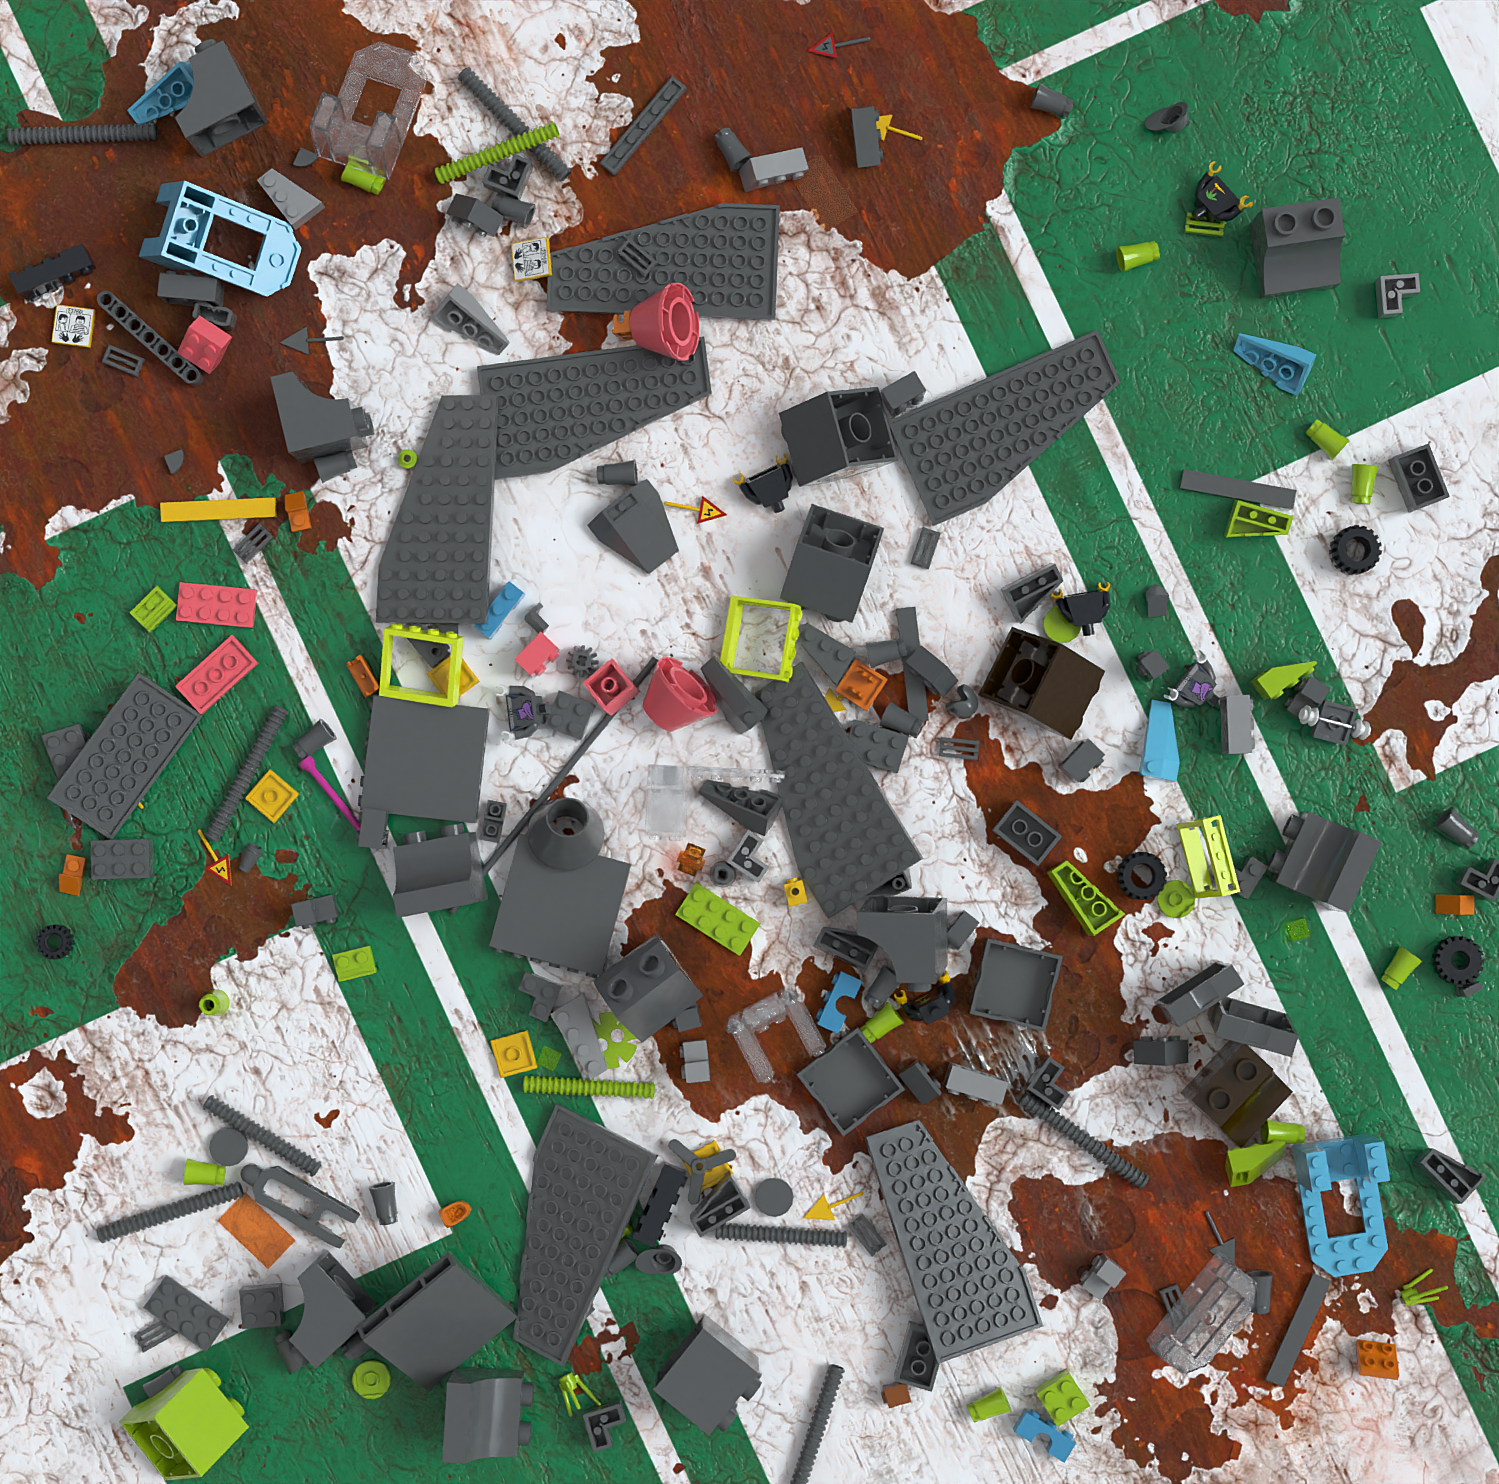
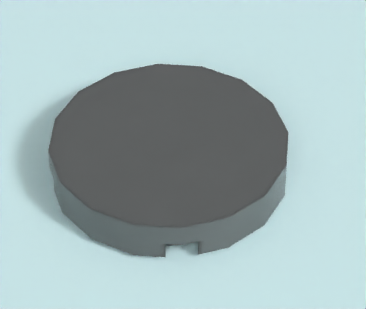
M234 1128L219 1130L213 1135L209 1146L211 1157L215 1162L229 1167L237 1165L244 1160L249 1148L247 1137L243 1132H239L238 1129Z
M781 1178L764 1180L758 1186L755 1195L756 1204L760 1211L772 1217L781 1216L788 1212L794 1198L792 1188Z

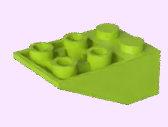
M1313 661L1267 669L1250 682L1263 700L1276 699L1284 693V688H1291L1297 684L1300 676H1307L1315 670L1313 666L1317 662Z
M1273 1140L1264 1145L1252 1144L1248 1148L1241 1149L1240 1147H1235L1227 1151L1225 1168L1230 1187L1250 1184L1283 1158L1285 1141Z

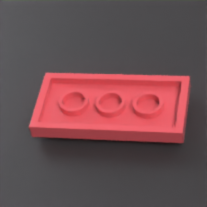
M180 582L176 621L254 628L257 590Z
M231 635L175 687L203 715L259 663L236 637Z

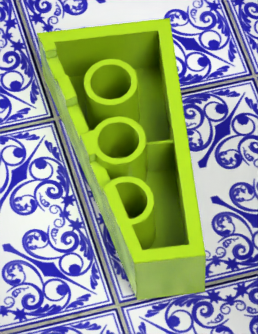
M1062 861L1047 871L1050 879L1088 936H1095L1125 915L1068 861Z

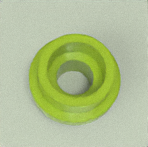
M403 450L398 456V462L403 468H413L417 463V455L412 450ZM407 455L411 457L409 462L404 461V457Z

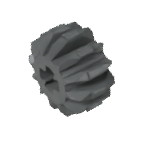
M585 645L581 646V651L575 646V654L571 651L568 652L573 658H567L566 662L573 664L567 668L569 670L575 668L572 673L573 675L580 671L579 676L581 678L584 676V671H586L588 676H591L589 669L597 670L592 664H599L598 660H592L598 656L597 653L589 655L593 650L591 647L585 652ZM581 656H583L584 659L585 657H587V660L585 661V666H582L581 664L578 665L577 663L580 661L579 658Z

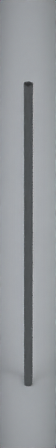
M654 656L634 679L633 682L637 687H639L659 661ZM617 712L612 716L608 713L604 716L482 867L484 877L529 823L534 812L546 802ZM461 906L452 907L448 910L455 914Z

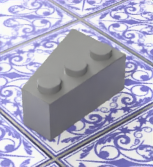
M797 148L750 158L739 170L744 190L748 192L775 183H782L789 179H800L804 177L809 168L803 148Z
M270 169L257 179L295 230L325 208L320 200L274 169Z

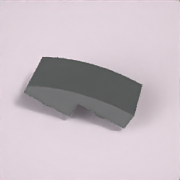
M488 800L480 840L494 843L500 842L507 803Z

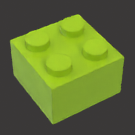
M1067 1368L1034 1389L1058 1427L1090 1407L1089 1402Z

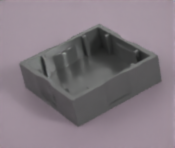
M986 937L968 1012L1045 1032L1051 1009L1052 993L1058 980L1063 956Z
M1218 960L1154 1003L1167 1022L1180 1027L1245 984L1232 964H1224Z
M1225 997L1209 1007L1207 1016L1215 1036L1292 1057L1299 1035L1295 1027L1292 1026V1021L1288 1014L1230 997Z
M858 1026L796 1072V1075L823 1107L828 1117L843 1136L866 1120L874 1110L884 1106L905 1090Z

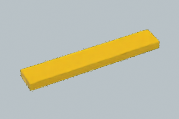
M276 498L160 503L162 523L277 517Z

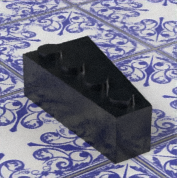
M80 244L58 253V258H45L38 266H31L30 264L23 267V272L16 274L13 271L8 273L17 293L28 302H34L47 292L53 293L57 291L58 287L63 284L69 285L80 276L90 275L93 272L92 270L97 267L87 247Z
M665 1161L636 1226L633 1239L653 1248L656 1241L661 1240L664 1233L662 1227L665 1222H669L672 1212H670L672 1204L676 1206L680 1197L677 1194L680 1187L684 1188L688 1179L685 1176L686 1170Z

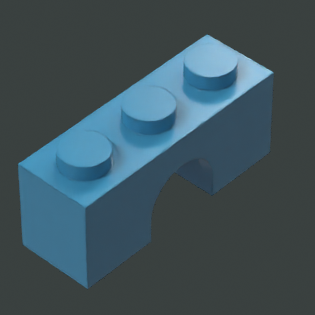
M508 581L488 607V625L475 624L474 627L489 639H492L501 628L508 614L513 609L515 610L526 594Z
M840 971L839 974L835 973L831 984H834L831 992L827 991L823 1000L826 1004L823 1009H819L816 1015L817 1024L839 1034L846 1015L836 1009V1001L844 995L855 999L862 980L843 971Z
M1024 1408L1013 1427L1014 1432L1029 1442H1032L1039 1433L1048 1434L1050 1442L1046 1447L1047 1452L1065 1463L1076 1445V1441L1073 1438L1074 1435L1066 1429L1061 1431L1056 1428V1423L1049 1419L1047 1421L1040 1418L1041 1415L1035 1410L1031 1409L1028 1411Z

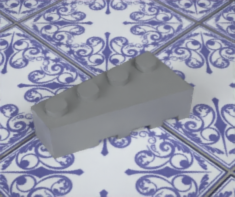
M582 993L550 1015L592 1080L608 1070L609 1067L585 993Z

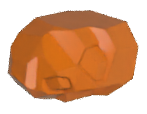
M460 1200L439 1209L438 1213L446 1228H449L467 1218L472 1208L469 1203Z

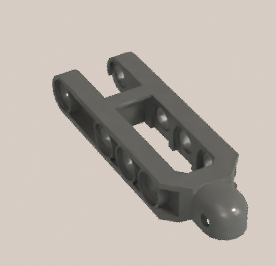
M249 1163L241 1169V1179L253 1187L252 1190L257 1203L333 1247L340 1249L345 1239H342L331 1232L330 1228L319 1223L326 1209L351 1223H356L360 1216V1213L279 1165L264 1169L257 1164ZM274 1178L319 1204L312 1217L309 1219L298 1213L299 1210H293L281 1203L280 1199L276 1200L265 1194L264 1186L267 1181Z

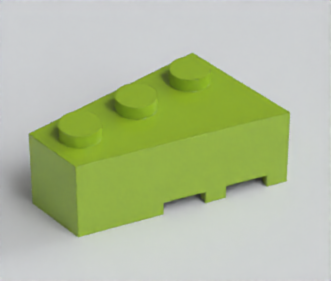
M1235 499L1224 536L1288 535L1294 516Z

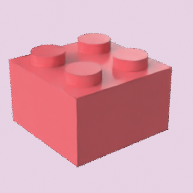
M199 315L189 326L177 353L210 374L221 362L232 336Z
M540 632L514 660L532 677L536 675L539 677L547 669L545 668L546 664L549 661L553 663L560 654L558 652L560 649Z
M612 658L583 682L604 711L611 716L641 692L622 667Z

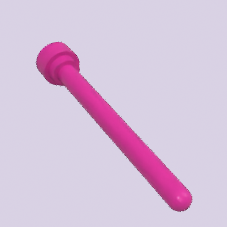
M308 756L299 766L303 771L306 770V772L311 773L357 831H360L361 823L358 822V819L316 769L313 757Z

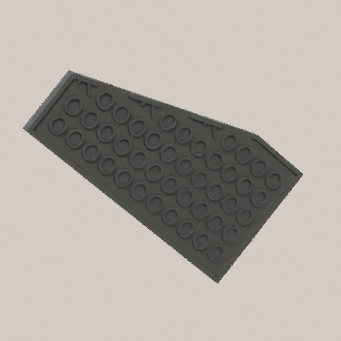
M721 203L714 207L689 214L686 213L655 224L551 252L552 276H548L546 310L548 312L624 314V311L630 310L632 312L636 305L665 286L678 282L685 285L694 298V302H692L694 312H698L700 318L775 320L780 205ZM628 237L658 262L646 278L616 253ZM630 244L627 245V247H629L648 265L651 264V262L648 259H646L641 253H639L634 247H632ZM622 251L630 259H632L638 266H640L644 271L646 270V268L642 264H640L634 257H632L627 251Z
M1098 330L888 420L890 430L932 526H936L986 504L1121 383Z
M704 336L699 337L695 353L690 355L688 360L678 361L635 345L477 366L480 394L499 396L495 480L550 473L711 395Z
M441 396L379 563L376 623L488 625L499 396Z
M800 662L792 667L793 673L791 678H789V682L773 680L755 692V697L768 709L761 721L779 794L783 798L782 807L797 867L829 919L924 858L803 662Z
M559 1103L556 1104L533 1156L534 1167L531 1192L529 1193L527 1231L525 1249L522 1254L519 1282L521 1285L518 1312L516 1314L518 1317L515 1319L513 1339L555 1363L564 1366L658 1155Z
M920 1120L865 1137L935 1363L939 1364L1043 1327L1025 1269L1014 1257L990 1219L978 1206L954 1168L950 1166Z

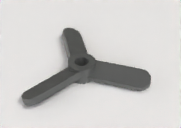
M672 1139L668 1144L669 1149L693 1170L688 1194V1202L692 1205L700 1201L705 1171L733 1161L736 1158V1152L733 1149H727L705 1158H699L677 1139ZM701 1163L703 1168L697 1169L696 1164Z

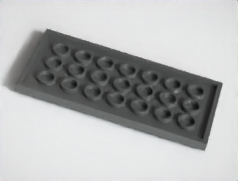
M137 672L54 785L47 798L112 840L202 718V715L140 672Z

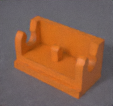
M630 310L624 311V321L622 323L618 322L619 317L617 314L613 317L614 329H612V334L622 341L634 340L630 329Z
M359 655L355 660L347 663L346 666L365 698L379 691L380 684L364 656Z

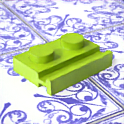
M156 586L130 614L151 633L177 607V604L159 586Z
M371 946L332 955L339 982L377 973Z

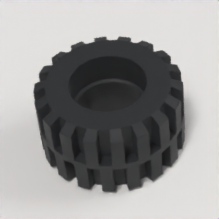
M1359 525L1341 530L1333 537L1334 540L1330 543L1331 550H1329V554H1332L1331 562L1334 561L1336 564L1334 565L1335 568H1340V572H1347L1348 575H1358L1369 571L1376 566L1375 564L1380 560L1379 555L1382 554V550L1379 549L1382 544L1377 541L1378 535L1374 536L1372 529L1368 530L1366 526L1359 527ZM1351 539L1358 540L1364 546L1365 554L1360 561L1352 560L1346 553V545Z
M1135 852L1121 860V864L1117 867L1118 872H1116L1118 880L1116 881L1120 886V890L1125 895L1137 900H1149L1152 897L1158 896L1160 891H1163V886L1167 882L1165 880L1167 872H1165L1164 868L1166 867L1161 863L1159 857L1152 853ZM1137 865H1146L1152 872V879L1146 887H1137L1131 880V872Z

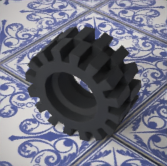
M64 925L46 926L43 930H40V935L36 938L38 940L36 946H39L37 950L42 952V956L47 957V959L63 958L69 954V951H72V944H74L72 938L74 936L70 934V929H66ZM53 934L59 935L62 939V945L58 949H52L48 944V940Z

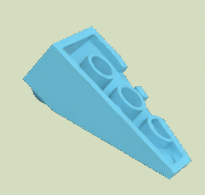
M179 61L127 110L138 125L148 123L186 106L192 94L194 82L191 63Z
M1242 333L1238 335L1233 350L1250 365H1255L1259 368L1265 377L1269 376L1276 382L1275 385L1280 389L1296 396L1299 395L1317 355L1300 347Z
M1151 700L1138 775L1176 782L1180 762L1171 703Z

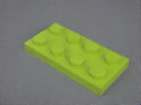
M697 882L675 914L739 956L761 924Z

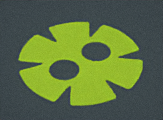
M613 1012L600 1013L601 1025L594 1019L593 1022L599 1039H605L608 1044L607 1049L604 1051L608 1069L620 1067L618 1056L627 1063L635 1054L637 1046L627 1041L637 1038L621 1022L617 1025L618 1019ZM620 1029L624 1032V1039L621 1042H614L611 1039L613 1030Z

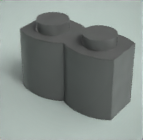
M205 302L195 303L192 315L195 319L200 315L224 330H233L237 315L230 309L221 306L213 307Z

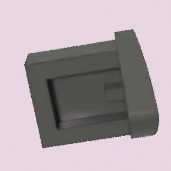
M1152 585L1146 592L1148 617L1167 616V599H1169V594L1160 586Z
M538 603L524 617V620L538 634L540 632L544 634L549 627L538 614L544 607L541 603Z
M1475 980L1462 985L1455 984L1458 997H1468L1484 989L1481 982Z

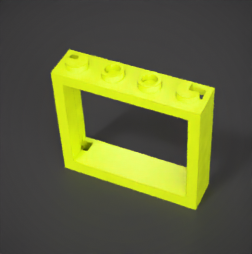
M731 595L720 657L721 663L734 675L789 682V678H791L793 668L791 667L792 660L796 655L795 642L799 637L798 625L802 619L801 606L792 603ZM744 605L790 611L779 675L733 668Z
M391 623V625L384 628L379 696L446 707L457 705L464 636H459L452 631L440 633L438 629L421 630L419 626L402 627L403 624ZM393 636L452 645L448 694L390 685Z
M1221 815L1193 819L1176 824L1195 898L1221 897L1240 892ZM1216 820L1217 826L1212 827L1211 822ZM1199 826L1202 827L1217 889L1215 890L1212 887L1197 829ZM1232 883L1233 888L1228 889V884ZM1208 885L1209 890H1205L1204 886Z

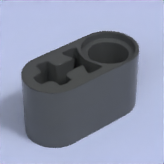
M964 910L948 929V944L954 949L959 950L980 922Z

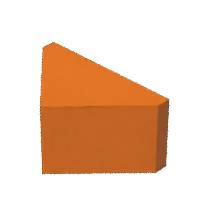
M1435 894V914L1474 915V895Z

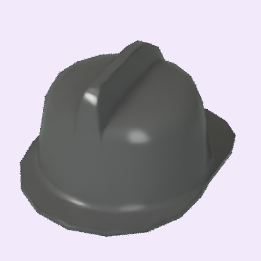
M1178 102L1152 113L1145 123L1147 129L1152 131L1164 129L1169 133L1181 131L1190 124L1187 116L1188 105L1185 102Z
M660 1244L654 1249L641 1252L635 1261L639 1271L647 1274H674L682 1266V1259L677 1254V1251L667 1244Z

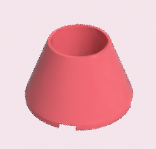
M678 282L671 283L633 308L630 316V329L632 337L638 346L678 361L688 360V357L695 353L699 341L698 312H694L692 305L694 298L685 285Z
M665 656L656 664L643 701V708L649 718L660 728L673 732L713 716L718 711V708H715L717 700L709 686L692 669L688 671L682 667L683 663L681 661Z

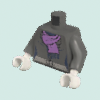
M1199 650L1201 653L1200 657L1193 655V659L1197 662L1192 663L1173 689L1168 687L1170 695L1164 694V698L1173 701L1180 707L1188 708L1201 706L1204 701L1212 707L1217 704L1220 698L1212 692L1217 685L1215 682L1216 677L1211 664L1207 660V654L1202 650Z
M502 684L495 686H500L504 690L502 694L495 693L497 696L509 693V695H506L509 728L510 732L513 731V733L510 734L507 731H503L500 736L507 734L509 739L502 742L508 744L514 738L518 740L532 736L539 729V725L545 722L544 714L551 713L550 703H543L542 696H536L533 690L525 686L509 685V687H505Z

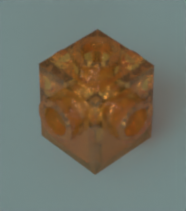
M688 842L685 851H680L677 862H680L677 870L695 877L697 871H702L706 860L703 859L706 849Z

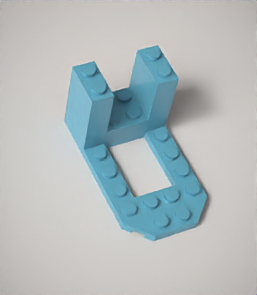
M186 181L161 184L156 202L169 208L160 237L144 238L139 257L172 270L195 269L264 297L290 285L301 247L298 241H296L292 233L293 229L289 223ZM214 215L264 235L253 270L203 251Z
M1365 1133L1292 1145L1310 1260L1334 1277L1373 1271L1388 1250L1377 1184L1378 1182L1390 1181L1384 1141ZM1356 1178L1364 1232L1328 1237L1320 1192L1332 1190L1331 1182Z

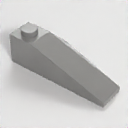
M458 283L430 316L449 332L453 330L461 334V337L466 340L470 338L476 341L479 346L497 355H500L510 343L474 296Z

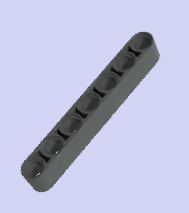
M102 291L98 294V304L185 382L194 387L199 386L203 382V374L194 365L179 355L176 349L109 291ZM107 297H111V303L104 305V300ZM125 309V316L119 318V311ZM140 322L139 329L133 330V324ZM151 334L154 335V340L151 343H147V337ZM168 347V353L162 356V348ZM177 360L183 361V364L180 368H175V362ZM196 372V379L189 381V375Z

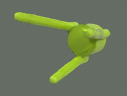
M1430 1268L1409 1284L1404 1285V1290L1400 1291L1405 1305L1412 1306L1418 1303L1438 1300V1296L1421 1297L1446 1290L1448 1286L1438 1287L1419 1294L1416 1288L1412 1289L1411 1287L1433 1271Z
M570 1372L558 1379L570 1417L573 1414L567 1395L568 1392L576 1408L580 1409L573 1391L577 1388L576 1383L598 1406L601 1405L580 1380L578 1374L574 1376Z

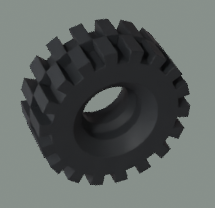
M1464 936L1448 937L1445 940H1441L1440 944L1434 948L1436 951L1432 953L1434 961H1431L1432 966H1435L1434 971L1439 974L1438 977L1447 983L1461 985L1474 981V978L1479 977V971H1482L1484 968L1481 967L1482 963H1484V959L1481 956L1484 955L1483 951L1479 950L1480 946L1475 944L1472 939ZM1455 953L1463 954L1466 959L1464 966L1461 968H1456L1451 963V958Z

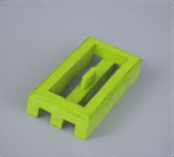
M1187 212L1184 233L1223 237L1224 222L1218 224L1190 220V218L1194 219L1192 214ZM1189 225L1219 228V231L1189 228Z

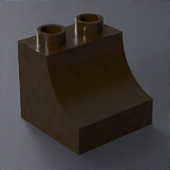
M1011 627L978 696L1049 732L1072 740L1075 732L1082 725L1083 716L1092 697L1100 688V681L1105 670L1061 643Z
M1229 1040L1180 1094L1236 1146L1242 1148L1293 1091L1275 1074L1274 1069L1248 1045Z

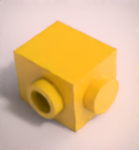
M797 877L787 879V883L783 885L789 907L807 903L803 881L798 880Z

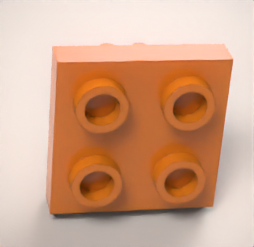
M855 659L835 689V692L867 712L888 679Z
M1357 1339L1355 1345L1359 1375L1398 1380L1399 1367L1396 1344Z

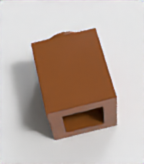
M894 1382L883 1385L884 1392H881L883 1403H888L889 1408L911 1402L906 1384Z

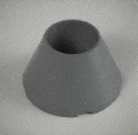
M569 797L552 799L541 805L532 815L527 831L529 846L537 859L551 868L566 870L579 869L592 862L602 849L605 835L603 822L596 810L584 801ZM560 817H572L578 820L584 828L577 834L566 836L555 832L550 824Z

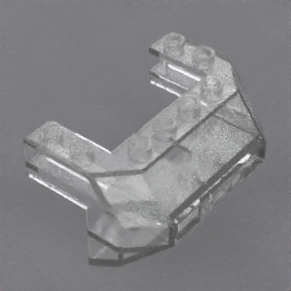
M1218 1250L1171 1308L1170 1312L1166 1314L1146 1339L1150 1344L1149 1348L1183 1375L1206 1367L1255 1306L1258 1283Z

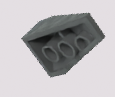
M715 655L700 668L727 721L740 734L749 731L764 718L768 709Z
M708 779L698 792L745 828L763 836L773 826L783 798L768 790L760 789V792L749 790L747 786L736 788L732 787L730 783Z

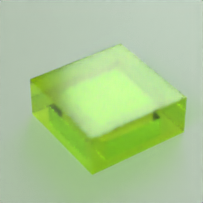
M1305 918L1285 923L1291 942L1311 936Z
M545 1045L537 1064L555 1071L562 1053Z

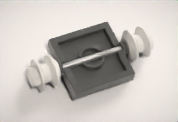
M1324 699L1319 709L1316 707L1311 709L1310 706L1306 705L1299 712L1300 722L1313 726L1310 736L1346 746L1350 733L1353 738L1359 737V739L1364 740L1371 732L1369 722H1362L1360 719L1355 720L1358 709Z

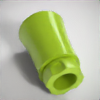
M354 157L349 160L341 177V181L353 184L376 195L380 193L386 180L379 176V173L363 165Z
M1155 241L1128 246H1117L1116 258L1120 270L1126 272L1137 266L1158 260L1160 258L1158 244Z
M1318 419L1306 431L1311 440L1331 460L1350 441Z
M1352 464L1351 495L1353 496L1351 503L1370 505L1379 466Z
M1399 946L1393 960L1384 971L1385 974L1381 977V980L1397 990L1400 984H1403L1406 978L1422 961Z
M219 989L209 991L199 1002L202 1013L212 1016L223 1015L230 1005L228 995ZM211 1001L214 1002V1007L210 1005Z
M887 1002L860 1030L868 1041L873 1043L876 1039H880L892 1029L903 1024L904 1021L894 1007Z
M1267 1120L1261 1126L1263 1145L1268 1144L1273 1140L1285 1141V1144L1304 1143L1305 1127L1302 1124Z
M187 1158L183 1184L224 1185L226 1166Z
M1001 1386L991 1393L974 1400V1403L967 1405L974 1423L1012 1412Z

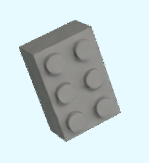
M1250 695L1220 697L1222 755L1252 753V749H1255V739L1251 735V730H1254V719L1251 718L1250 711H1253V700L1250 699Z
M950 1062L943 1084L949 1093L959 1095L960 1092L965 1093V1096L969 1099L978 1101V1098L984 1099L983 1101L986 1104L996 1106L997 1104L1002 1105L1009 1082L1004 1078Z

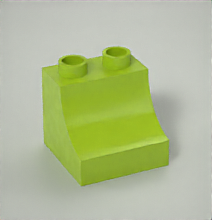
M209 1368L184 1371L156 1395L135 1405L119 1421L120 1425L165 1481L202 1477L249 1428L242 1419L244 1415L243 1407L235 1399L224 1396L218 1388L221 1385L220 1378Z

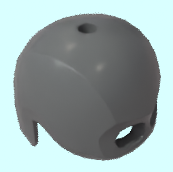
M962 684L957 688V693L961 699L947 703L946 709L954 717L966 719L976 712L978 699L968 685Z

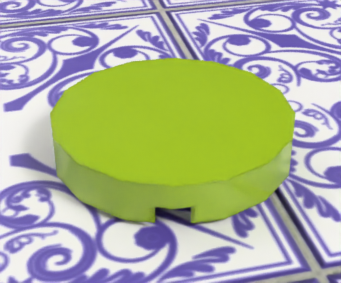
M1057 606L1050 609L1044 617V632L1048 638L1055 642H1070L1081 631V626L1075 627L1063 618Z
M1179 880L1168 881L1164 884L1163 891H1160L1157 896V905L1161 912L1172 918H1182L1190 914L1195 906V895L1192 887L1186 882Z
M369 1359L363 1361L353 1373L352 1383L354 1390L366 1399L381 1397L387 1392L391 1384L389 1368L379 1360Z

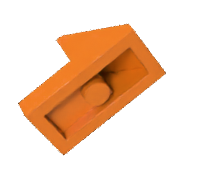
M304 491L285 495V511L289 515L292 532L312 529Z
M67 854L63 873H59L60 892L80 895L87 858Z

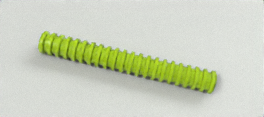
M551 121L549 125L546 123L544 127L539 126V129L534 128V131L529 130L528 133L519 134L516 138L512 137L511 140L506 139V142L501 141V144L491 145L489 149L484 148V151L479 150V153L469 154L467 158L464 156L462 160L457 159V162L452 161V164L447 163L446 166L442 165L441 168H435L436 177L441 184H444L445 181L454 180L456 176L459 178L461 174L466 175V172L471 173L472 170L476 171L477 168L486 167L489 163L493 164L494 161L499 162V159L504 160V157L514 156L516 152L519 154L521 150L526 151V148L536 147L538 143L541 145L543 141L553 140V137L559 138L558 128L555 122Z
M525 1075L523 1091L524 1093L536 1091V1093L542 1092V1094L554 1092V1094L560 1093V1095H563V1093L575 1095L576 1093L578 1096H581V1094H584V1096L596 1094L597 1097L599 1095H602V1097L614 1095L616 1098L617 1096H620V1098L632 1096V1098L638 1097V1099H641V1097L653 1099L655 1084L654 1082H651V1084H648V1082L642 1083V1081H639V1083L627 1081L626 1083L624 1080H621V1082H618V1080L606 1082L605 1079L603 1081H600V1079L588 1081L586 1078L585 1080H582V1078L570 1080V1078L564 1079V1077H561V1079L549 1077L548 1079L545 1076L543 1078H540V1076L528 1078Z

